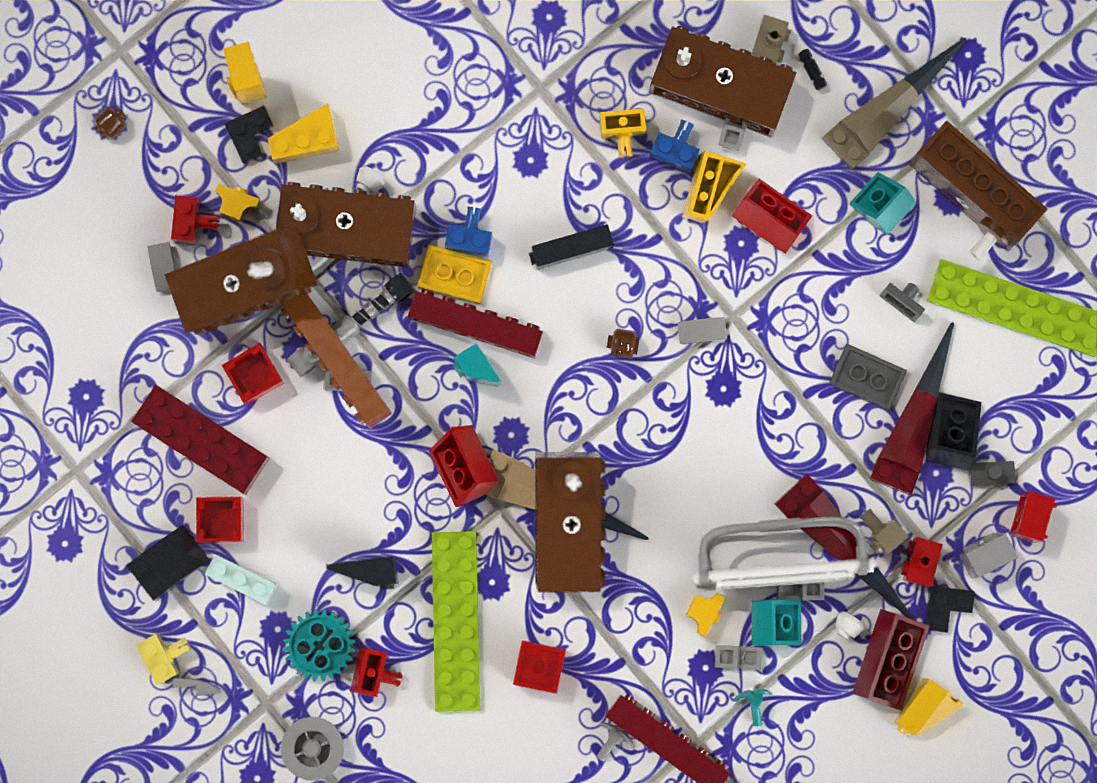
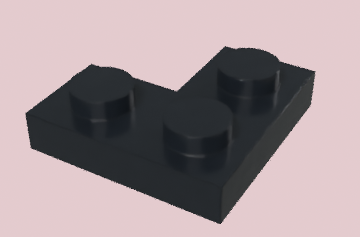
M264 105L224 123L243 164L263 156L254 135L274 127Z
M939 586L929 587L925 624L930 626L929 631L948 633L950 611L973 613L975 591Z

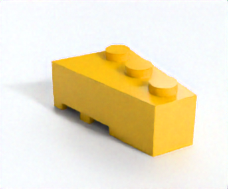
M245 42L223 48L230 77H227V82L235 99L239 98L241 104L267 98L250 43Z
M328 103L268 138L274 164L339 151Z
M708 151L700 153L682 217L700 223L709 221L747 163Z

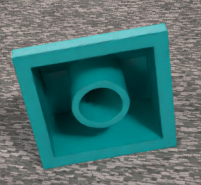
M877 172L849 205L872 226L888 235L917 202L905 186Z
M477 343L454 357L456 363L453 364V367L460 378L464 376L468 381L496 387L501 385V380Z
M752 600V645H801V600Z

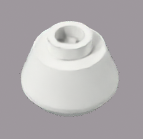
M367 166L359 169L356 182L359 184L357 187L360 190L367 191V194H369V192L375 193L385 186V179L373 169Z
M844 611L838 613L835 627L838 629L837 634L846 640L850 637L854 639L865 630L864 624L854 616Z

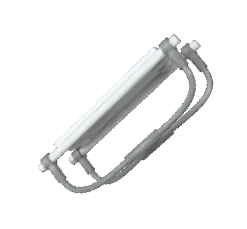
M841 517L764 520L759 521V523L725 525L710 530L704 535L700 543L698 554L699 572H692L695 586L711 587V584H716L717 590L852 580L853 574L858 573L859 576L874 572L876 561L875 559H868L867 541H865L863 531L857 523L850 519ZM833 526L850 531L857 542V560L709 571V561L707 558V549L712 541L724 535L760 531L762 533L800 530V528Z

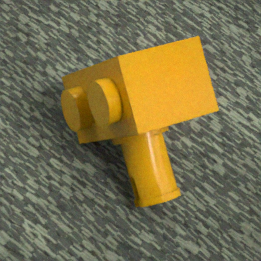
M644 108L600 112L601 139L616 138L618 141V157L624 158V149H626V158L632 157L630 137L645 135L646 133Z

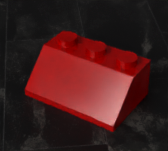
M760 178L757 179L732 214V217L740 224L745 225L755 232L757 236L765 239L777 250L785 254L813 216Z
M472 425L451 427L429 450L455 507H460L487 494L499 482Z

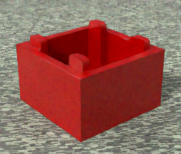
M261 343L222 364L224 371L246 406L285 384Z
M1032 491L1021 493L1009 536L1032 543L1043 542L1044 539H1048V535H1045L1052 509L1057 508V504H1054L1055 498Z
M196 497V542H244V498Z
M522 640L513 685L557 694L566 649Z

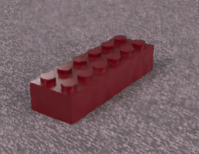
M156 384L131 421L244 495H247L270 459L267 455Z

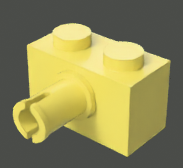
M155 634L136 644L156 685L162 684L180 674L174 663V658L191 650L189 645L180 648V646L188 643L185 637L168 647L164 644L160 634Z

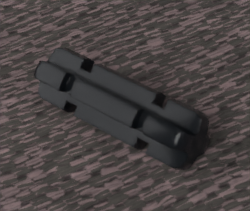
M802 50L799 52L798 57L801 62H804L803 66L810 79L814 81L815 89L821 90L825 88L827 82L824 77H821L822 73L816 61L811 58L810 50Z

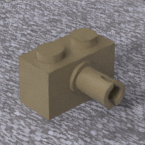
M764 15L751 56L760 58V56L767 57L772 60L773 64L781 63L785 52L781 48L783 42H788L791 30L787 29L789 22Z
M871 508L860 516V519L872 531L871 536L868 537L871 541L869 546L876 554H889L909 537L895 519L883 524L872 512Z

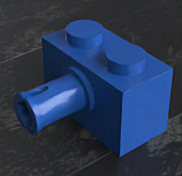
M681 120L674 137L658 133L649 157L690 174L700 149L686 143L694 125L689 122L686 130H684L687 121Z
M469 206L467 207L465 226L448 224L445 249L489 257L492 232L478 228L482 209L475 207V213L472 216L473 207Z

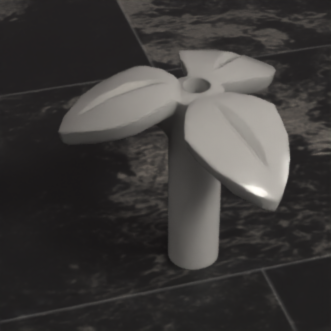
M610 723L599 724V726L610 730L608 740L597 755L599 760L605 761L613 747L623 740L627 741L630 746L633 745L629 735L624 730H618L616 725Z

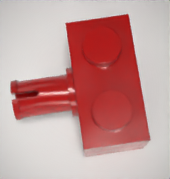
M175 195L171 240L174 243L196 245L198 229L218 230L220 217L200 215L201 201L198 197Z
M914 537L913 541L910 540L906 551L909 554L908 561L903 563L901 575H904L903 581L932 587L943 544L920 537Z
M360 648L350 692L377 697L381 682L399 687L401 681L392 679V677L402 679V673L384 669L387 653Z

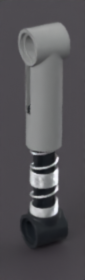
M402 273L390 279L384 285L386 289L379 293L378 297L371 299V302L368 301L364 304L361 310H356L353 316L345 315L331 326L343 345L360 332L359 327H363L365 322L375 318L382 309L386 310V306L392 305L394 302L398 304L404 301L415 291ZM306 346L294 352L287 359L300 378L311 372L320 360L317 354L312 356Z

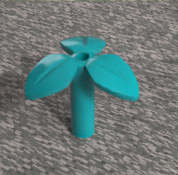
M755 688L754 691L745 690L734 698V701L747 698L751 705L753 726L762 725L760 705L763 701V695H772L771 691Z

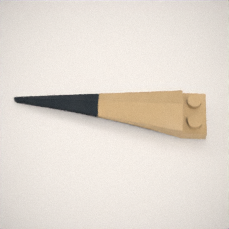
M492 450L489 461L499 482L485 495L535 510V470L515 458ZM605 512V519H601V524H603L605 529L644 540L649 539L648 536Z

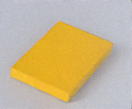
M428 244L417 288L481 304L492 261Z

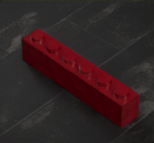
M424 289L421 292H415L408 314L409 319L535 359L543 335V331L539 330L540 326L532 323H527L525 326L519 324L518 319L509 316L503 319L497 317L498 313L485 309V312L476 310V306L469 303H464L462 306L456 304V300L450 297L443 296L440 299L434 297L435 293Z
M628 694L624 697L619 695L606 713L605 717L697 783H725L731 775L727 771L729 766L719 759L715 763L708 758L711 753L701 746L696 749L690 745L692 742L690 738L683 733L680 736L672 732L673 726L664 720L661 723L655 720V713L646 707L641 710L635 705L637 700Z

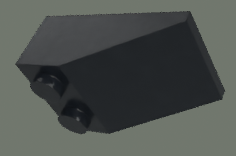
M942 392L938 393L927 441L925 461L966 471L970 469L976 459L982 402Z
M182 525L145 550L126 566L153 601H158L210 559L184 525Z
M394 556L326 564V569L376 587L379 586L380 590L394 589V584H399L396 557Z

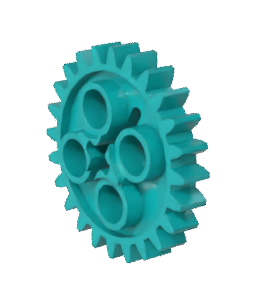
M314 609V615L311 616L307 611L305 612L306 619L300 616L297 617L299 624L291 622V626L294 628L293 631L286 630V633L291 637L290 639L283 640L289 644V647L284 648L283 651L290 652V655L285 659L293 660L290 668L297 666V675L305 672L304 679L312 675L313 682H316L318 676H320L322 682H325L326 675H329L333 680L334 672L342 675L340 668H349L346 660H354L349 655L350 652H356V649L350 647V644L355 643L356 640L349 638L354 631L347 632L346 629L350 624L342 625L343 617L341 616L336 620L335 612L327 616V610L324 609L322 615H319L318 610ZM317 623L322 624L324 627V632L321 636H316L312 632V627ZM332 629L333 633L323 643L325 649L318 650L311 661L308 662V656L317 647L315 641H322L327 632ZM333 637L341 640L342 644L338 650H333L330 647V640ZM302 641H306L310 645V650L306 654H302L298 649V645ZM319 655H324L328 660L324 668L316 665V658Z

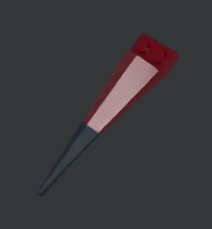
M954 322L946 330L919 383L878 455L869 480L912 495L922 468Z
M805 474L774 503L787 519L842 518L826 493L808 474ZM833 526L800 528V530L838 561L857 560V542L850 531ZM877 566L874 568V572L858 576L903 615L913 619Z

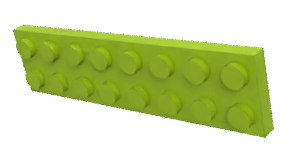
M940 259L927 302L1091 357H1096V310Z
M476 531L432 532L435 712L480 711Z

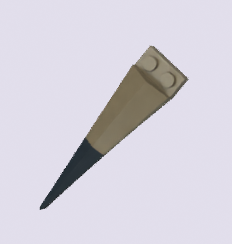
M967 37L961 39L842 119L822 139L852 171L871 153L963 45Z

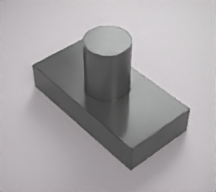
M890 282L879 295L913 322L925 311V308L913 300L919 292V288L913 283H908L904 290L901 291Z
M1014 461L973 463L969 469L970 486L1016 483Z

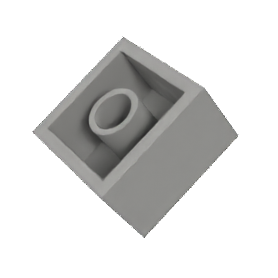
M998 532L991 533L982 538L984 542L981 544L976 542L962 548L964 552L959 555L971 579L980 578L1019 558L1007 534L999 535Z

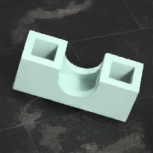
M217 554L214 555L205 572V575L266 605L277 587V584Z

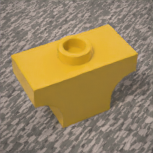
M218 184L215 190L216 194L222 199L219 213L224 217L241 223L246 213L251 210L259 211L262 203L260 199L248 195L247 190L235 186V189Z
M716 593L709 599L697 594L694 596L685 615L696 621V633L706 637L712 623L717 624L722 614L719 612V609L725 599L724 595Z

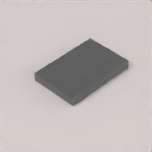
M846 343L828 384L890 411L907 370Z

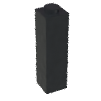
M606 224L531 246L532 252L528 254L531 264L536 265L537 270L613 249L614 243L609 226Z

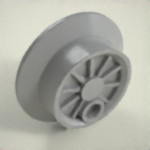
M306 717L300 719L286 730L282 738L281 756L285 766L292 774L304 780H320L329 776L338 768L343 758L344 743L342 736L331 722L323 718Z

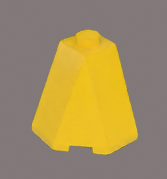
M922 678L894 723L898 725L897 730L907 737L909 734L916 736L961 708L964 703L959 699L953 698V694L931 679Z

